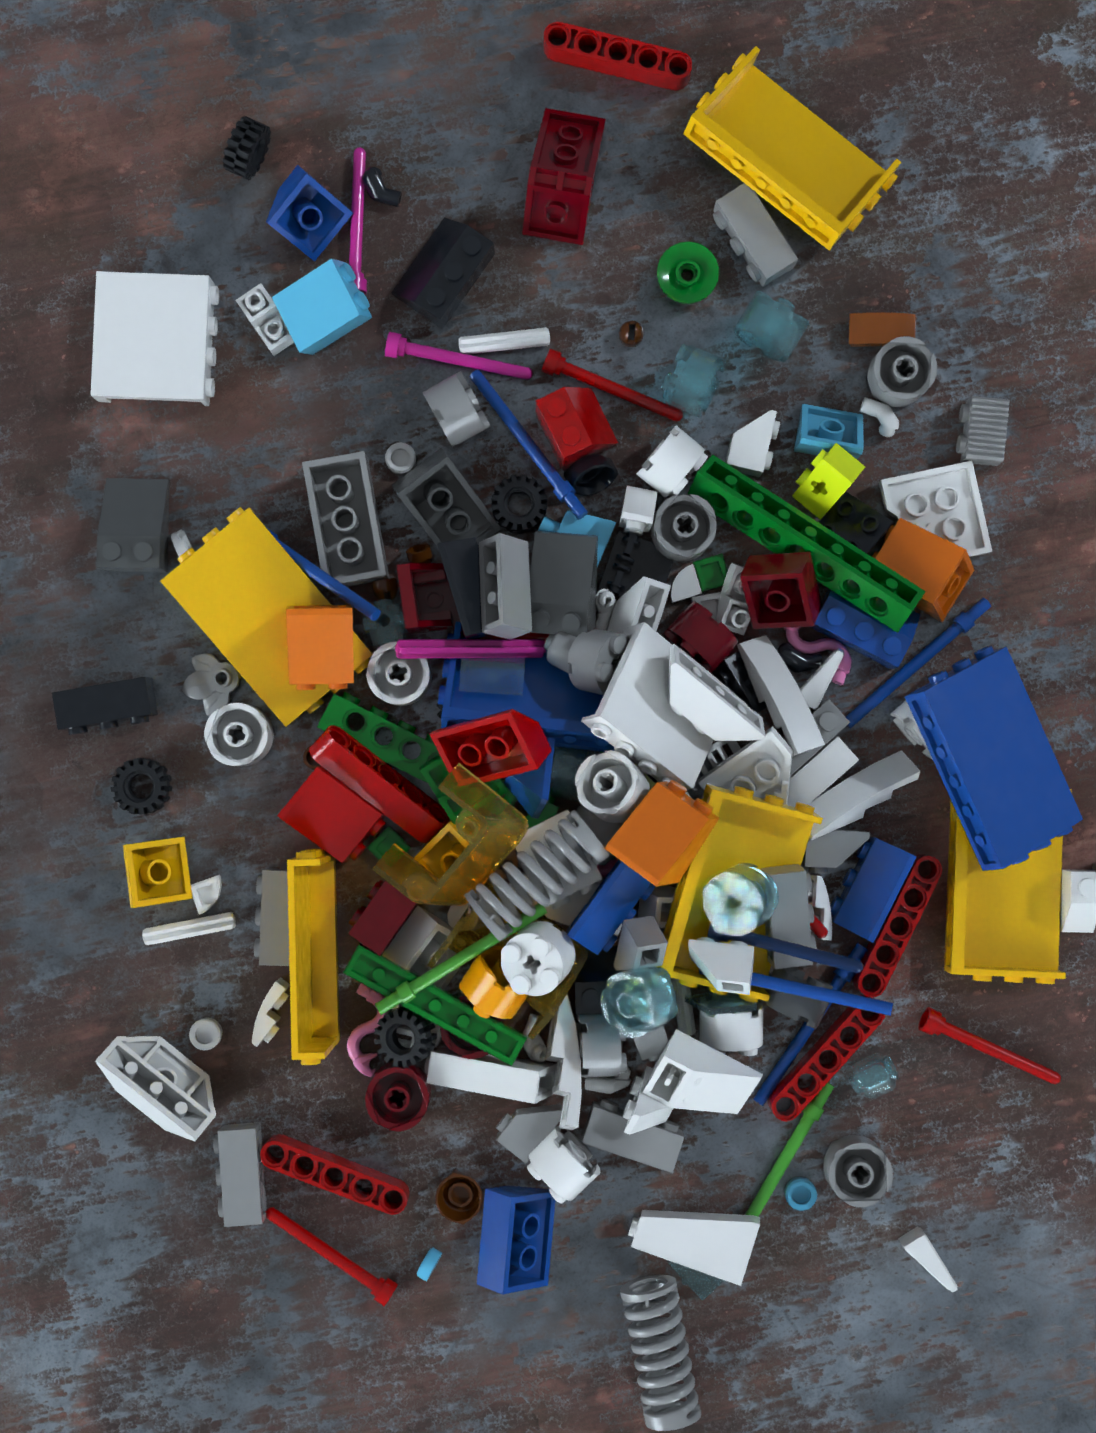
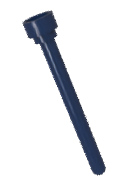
M714 916L709 926L708 938L713 939L715 942L741 941L751 946L855 973L863 970V963L860 960L733 928V924L728 923L727 919Z

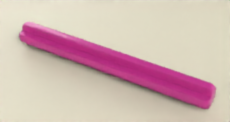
M542 639L398 640L395 645L396 656L399 659L541 658L546 652L544 649L545 643Z

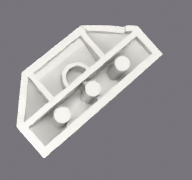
M673 644L669 647V704L679 716L684 715L692 722L698 732L701 734L706 733L714 741L762 740L766 737L763 717L748 707L741 698L677 645Z
M117 1036L95 1061L115 1091L165 1131L195 1142L216 1117L209 1075L161 1036Z

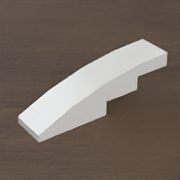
M767 635L739 643L737 646L759 703H766L775 728H782L788 745L793 749L792 756L825 745L815 719L796 681Z
M836 736L790 777L787 805L795 807L796 802L810 804L859 761L857 756L839 736Z
M901 750L845 779L808 804L815 807L814 812L823 818L821 824L813 823L809 838L814 840L863 818L866 809L891 799L893 790L918 780L920 770Z
M561 993L554 999L545 1060L557 1062L552 1094L564 1096L559 1128L574 1130L579 1127L582 1095L581 1057L576 1024L568 994Z

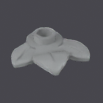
M203 653L192 658V664L196 672L186 678L182 691L192 699H203L205 713L207 716H210L217 709L230 703V694L238 687L241 676L231 663L220 662L214 655ZM222 672L227 676L225 683L221 681Z

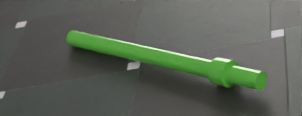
M539 903L536 904V914L532 917L524 913L520 914L522 925L520 927H513L509 924L513 931L507 937L548 913L545 907ZM489 933L410 983L405 981L395 987V992L375 1003L377 1010L382 1015L402 1002L407 1004L417 997L416 994L498 944L499 941L492 933Z
M829 1082L802 1110L804 1114L745 1215L759 1217L814 1121H819L825 1111L823 1106L834 1089V1086Z

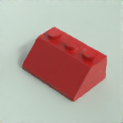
M514 709L434 730L429 734L457 789L536 770L552 751L539 722Z

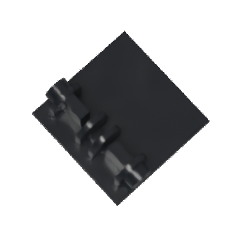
M846 491L819 521L820 524L869 554L894 523Z
M618 531L598 590L609 589L608 591L621 597L643 576L666 584L673 560L663 556L653 542L639 538L638 534L632 532L626 534Z

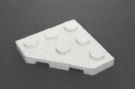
M972 461L879 481L885 512L895 519L899 520L902 518L966 549L969 557L992 552Z
M772 726L765 731L766 737L762 740H752L700 777L698 784L703 790H705L706 784L734 791L735 786L754 791L753 796L765 799L766 794L784 799L783 804L787 805L793 749Z

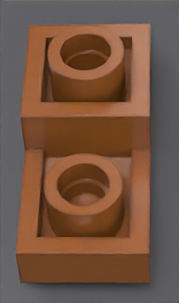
M877 312L850 313L849 345L851 347L884 346L891 340L903 336L916 338V314Z

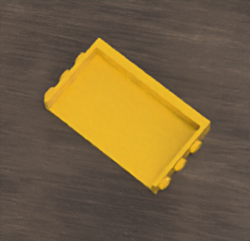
M755 46L747 56L742 53L732 66L733 71L730 74L725 72L714 86L715 91L712 94L706 92L696 106L697 110L691 115L683 135L830 251L847 229L853 232L865 217L861 214L864 209L870 212L882 197L878 194L881 189L887 192L898 178L895 171L901 164V161L896 158L890 167L885 170L756 68L753 64L760 49Z
M239 507L226 518L229 522L226 527L221 531L215 527L202 538L205 544L197 551H194L191 547L177 559L180 565L160 580V582L283 725L287 727L303 712L307 711L311 714L324 703L321 697L331 690L335 694L340 689H328V684H315L316 689L296 690V684L289 685L286 608L288 606L331 604L254 514L255 512L250 507L245 511ZM353 631L354 670L359 674L368 667L369 657L373 655V652L367 648Z
M706 784L702 800L713 807L712 813L718 816L719 820L683 877L677 883L663 931L668 942L663 965L655 967L659 975L679 979V983L687 987L697 988L699 984L709 987V990L719 995L728 994V992L717 991L705 975L699 974V968L689 957V939L697 940L700 937H708L709 926L714 916L727 919L728 923L733 924V928L766 936L761 868L799 864L801 866L813 823L821 824L823 819L814 812L815 807L796 802L795 807L783 804L784 799L766 794L765 799L753 796L754 791L735 786L734 791ZM754 946L753 972L768 976L771 964L768 962L767 949ZM751 985L750 995L739 994V998L757 1003L758 999L769 1001L770 995L765 991V988Z
M950 799L944 971L957 975H973L972 980L992 981V976H1003L1005 982L1023 983V978L1027 977L1035 978L1036 983L1055 984V979H1066V973L1058 970L1063 836L1052 838L1050 840L1051 845L1044 849L1033 850L1028 853L1029 858L1021 863L1011 864L1004 869L982 871Z
M305 849L301 852H296V857L287 860L292 1060H301V1065H317L321 1063V1059H325L340 1041L335 858L330 854H325L323 849Z

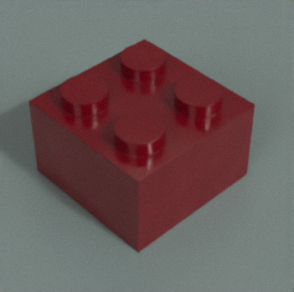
M811 552L750 555L740 578L753 629L815 626L822 602Z
M392 877L385 881L380 879L379 882H376L367 895V898L371 900L368 906L362 905L361 908H358L348 923L353 926L348 934L379 956L389 946L421 899V897Z

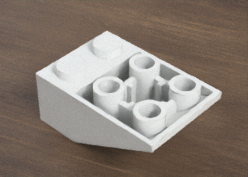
M676 1029L654 1065L643 1094L670 1108L738 1114L763 1074Z

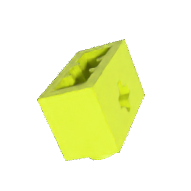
M837 443L828 453L824 449L820 451L811 462V465L815 467L814 470L805 469L795 483L799 485V488L792 495L794 499L820 520L865 468L862 463Z

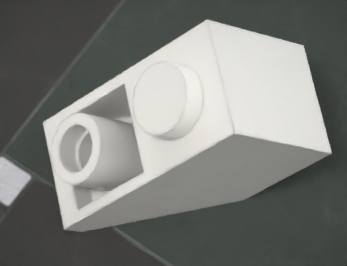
M770 410L733 433L725 463L742 474L760 477L764 469L769 470L773 458V452L768 451L770 440H776L780 421H775L777 411Z
M632 486L626 487L619 527L625 528V533L632 532L639 536H642L643 532L649 533L653 524L658 491Z
M700 937L697 940L689 939V957L717 991L750 995L754 965V946H748V944L741 941H731L729 944L720 943L708 937Z
M646 1066L641 1077L635 1076L629 1091L634 1097L633 1100L629 1099L623 1113V1118L627 1119L624 1133L629 1135L665 1123L673 1108L643 1094V1090L653 1070L649 1066Z

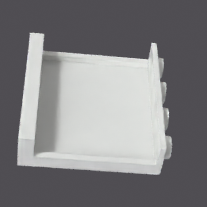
M96 271L91 396L98 402L111 403V399L201 402L204 406H209L210 397L215 395L214 378H211V366L216 365V349L212 347V336H216L218 332L217 317H213L214 305L219 303V288L215 286L209 275Z
M645 622L627 627L622 634L628 635L630 640L595 714L583 717L581 722L588 726L595 736L606 740L614 747L615 751L625 755L638 765L637 767L643 773L652 776L658 782L674 780L683 785L687 790L693 789L713 739L706 733L701 734L698 732L689 719L684 715L679 716L670 707L668 686L669 647L672 644Z

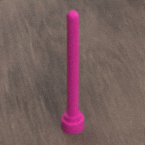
M358 147L354 150L351 205L353 214L351 215L349 265L356 275L354 282L358 290L366 294L367 280L361 272L365 191L362 176L366 166V151Z
M390 331L388 333L385 346L386 357L397 359L398 356L404 357L407 354L529 380L533 376V371L528 367L407 342V338H403L402 334Z

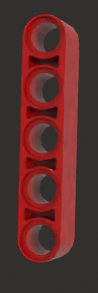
M564 22L550 23L544 31V52L552 61L674 91L684 89L690 81L692 60L687 53ZM554 38H560L565 42L562 45L556 46L550 41ZM585 45H590L595 50L590 53H585L581 51L580 48ZM615 52L624 55V58L622 60H614L610 55ZM643 60H650L655 65L653 67L646 68L643 67L640 64V62ZM674 67H679L683 69L685 73L681 75H675L670 71V69Z
M330 725L309 748L311 757L320 766L418 841L425 844L429 843L450 822V818L441 805L340 727Z
M925 854L915 855L917 858L874 943L869 941L866 947L868 951L861 960L863 970L855 974L853 985L867 997H877L886 989L941 877L942 865L933 856ZM927 860L931 865V872L928 876L921 877L918 873V867L921 862ZM914 888L917 892V900L914 904L907 905L904 901V895L907 890ZM896 917H901L904 922L903 929L898 933H893L890 929L891 921ZM887 945L890 949L889 957L884 961H878L876 957L878 948ZM867 974H874L876 976V983L871 989H864L862 985L863 978Z
M847 1007L781 1080L768 1098L769 1108L776 1118L786 1122L795 1119L884 1020L885 1015L874 1013L870 1018H863L861 1009ZM848 1026L853 1027V1038L846 1042L841 1041L840 1033L842 1029ZM823 1051H833V1059L829 1064L823 1065L819 1063V1056ZM806 1073L811 1074L813 1078L812 1083L806 1088L799 1087L797 1084L799 1077ZM783 1097L790 1098L792 1102L789 1109L786 1111L777 1110L776 1105L779 1099Z
M273 1135L267 1140L260 1151L261 1162L267 1168L386 1214H399L407 1205L410 1191L404 1181L286 1135ZM271 1145L280 1146L284 1151V1157H273L269 1147ZM302 1156L309 1157L313 1161L314 1167L312 1169H304L300 1166L298 1159ZM338 1168L343 1173V1179L338 1181L331 1179L328 1175V1169ZM367 1179L371 1182L373 1189L364 1192L358 1188L357 1181ZM391 1190L398 1191L402 1195L403 1200L398 1203H392L388 1200L386 1193Z

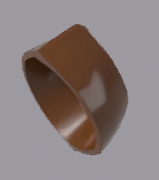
M456 1168L437 1188L436 1206L441 1215L450 1221L465 1224L476 1216L482 1207L483 1193L480 1186L472 1177L460 1172Z

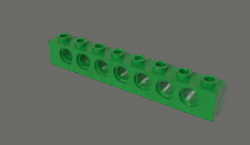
M713 454L697 472L688 495H698L705 499L713 508L716 516L775 554L811 552L818 582L898 633L925 594L926 591Z
M345 691L342 697L333 694L317 728L325 731L330 725L338 726L384 762L427 783L419 767L440 755L429 734L424 739L414 734L416 727L402 720H399L397 725L388 721V713L374 706L371 707L370 711L359 706L361 700ZM356 713H360L365 720L363 728L359 731H353L349 726L350 717ZM384 727L389 728L393 734L392 741L387 745L379 744L376 738L377 732ZM411 741L417 742L421 748L420 755L413 760L408 759L404 754L406 744ZM504 784L508 790L504 798L499 802L492 801L479 810L521 831H525L555 816L559 807L554 805L556 798L549 795V800L538 819L531 818L530 815L521 816L515 810L517 799Z

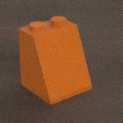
M900 518L895 526L892 525L888 529L884 538V545L872 557L926 591L916 607L943 623L973 574L974 567L966 549Z
M288 606L286 608L289 685L296 684V690L316 689L315 684H328V689H347L348 683H354L352 606Z
M670 780V782H656L604 849L656 887L679 883L718 822L719 817L712 813L713 807L699 798L694 800L685 794L687 789L674 780Z

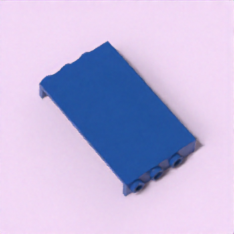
M461 622L455 623L454 634L448 633L447 639H466V637L462 636ZM547 650L541 658L444 659L442 678H447L446 686L440 685L438 704L443 705L441 728L514 709L539 722L546 738L555 739L554 746L602 752L615 751L611 744L595 736L591 729L581 722L583 717L596 713L604 695L577 689L572 684L568 673L548 663Z
M991 645L974 652L976 658L972 660L965 658L952 664V671L947 673L944 670L928 677L930 683L905 696L982 871L1004 869L1011 864L1014 865L1029 858L1028 853L1051 845L1050 840L1052 838L1061 837L1072 832V826L1083 820L1007 646L993 650Z

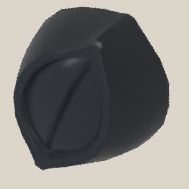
M600 454L586 455L574 462L564 472L565 479L576 490L575 493L580 496H590L605 490L618 476V471L611 458Z

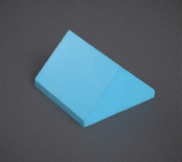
M802 404L794 452L818 455L824 449L828 453L837 443L856 459L862 455L864 450L863 414Z

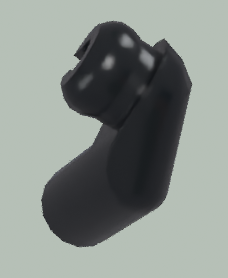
M369 167L363 173L362 182L370 198L376 202L399 207L402 192L386 188L381 178V170L377 167Z
M783 643L777 649L787 668L795 673L819 668L823 663L820 652L803 656L790 643Z

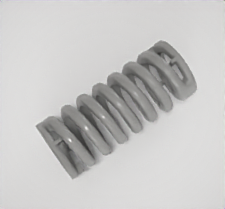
M572 810L566 816L568 820L561 819L558 822V828L564 840L553 830L545 831L544 838L552 853L540 841L534 840L531 842L530 848L540 866L526 852L520 851L517 853L518 863L527 878L512 863L506 862L503 864V871L515 891L499 874L491 873L489 881L501 901L481 883L476 885L475 891L472 889L464 894L473 910L499 942L513 931L509 924L513 927H520L522 925V917L518 909L529 917L536 914V907L530 896L542 906H547L550 903V897L543 884L556 895H561L564 892V887L555 871L569 884L577 882V875L568 859L581 872L589 873L591 871V865L579 844L592 856L591 860L596 866L610 856L599 839L575 810Z
M651 1275L631 1280L620 1288L623 1306L631 1305L626 1308L624 1312L625 1317L628 1320L635 1321L629 1325L627 1330L631 1337L638 1338L632 1342L631 1350L633 1353L640 1355L635 1359L634 1367L638 1371L643 1372L638 1376L637 1383L640 1387L646 1389L640 1396L642 1403L645 1404L642 1406L645 1425L649 1429L656 1431L685 1428L697 1422L701 1418L702 1413L698 1404V1394L693 1389L695 1387V1377L690 1372L692 1361L687 1356L689 1344L684 1339L686 1329L683 1323L680 1322L683 1313L677 1305L679 1302L677 1281L675 1277L670 1275ZM661 1296L668 1297L665 1301H650ZM665 1313L671 1314L668 1318H667V1317H658V1316H661V1315H663V1314H665ZM669 1330L674 1331L672 1334H662ZM672 1347H677V1350H675V1351L668 1350V1349H670V1348H672ZM677 1363L680 1364V1367H671ZM680 1380L684 1381L683 1384H676ZM684 1397L687 1398L686 1401H678Z

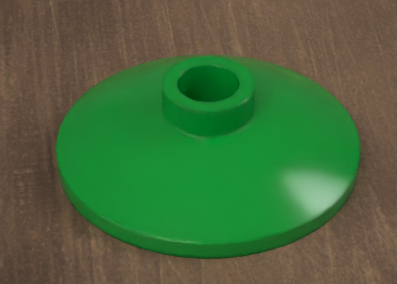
M680 242L671 246L663 253L657 267V280L661 290L670 299L682 304H693L707 298L715 289L719 278V267L715 256L708 248L696 242ZM683 272H690L693 278L689 281L684 280L681 276Z

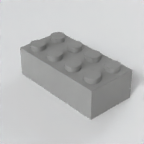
M361 451L302 462L320 568L346 587L389 579L369 460L366 453Z

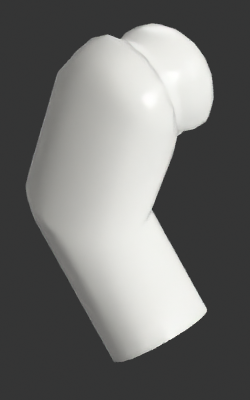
M864 397L859 412L876 417L881 423L879 433L885 437H892L895 434V429L899 428V420L891 407L885 403Z
M601 589L596 593V609L598 613L595 629L607 631L616 604L615 596L612 592L608 591L609 589Z
M530 1014L523 1034L527 1036L523 1048L531 1060L541 1063L545 1061L547 1049L539 1035L544 1019L538 1015Z
M627 1067V1071L620 1073L619 1076L586 1078L585 1090L612 1094L629 1086L631 1071Z

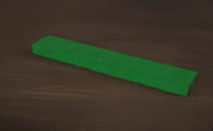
M360 943L343 972L385 997L395 992V987L403 982L408 981L410 983L419 977L382 955L379 956ZM434 984L416 994L417 997L407 1004L404 1002L400 1003L403 1007L510 1066L513 1065L527 1040L526 1035L492 1016L489 1018L480 1017L474 1012L472 1005Z

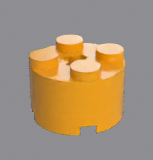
M493 946L475 958L460 981L459 988L474 1005L473 1010L480 1017L489 1018L493 1016L501 1019H512L528 995H519L512 990L502 971V947Z

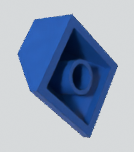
M297 165L278 189L266 222L315 262L353 212Z
M547 738L552 751L538 769L504 778V784L531 818L538 819L549 800L555 745L554 738Z

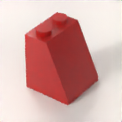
M562 387L535 400L536 417L563 471L586 455L600 454L619 444L592 388Z
M322 766L316 767L277 815L281 820L341 863L347 862L350 859L353 861L357 860L366 849L363 843L370 835L375 837L386 825V822L383 820L386 816Z

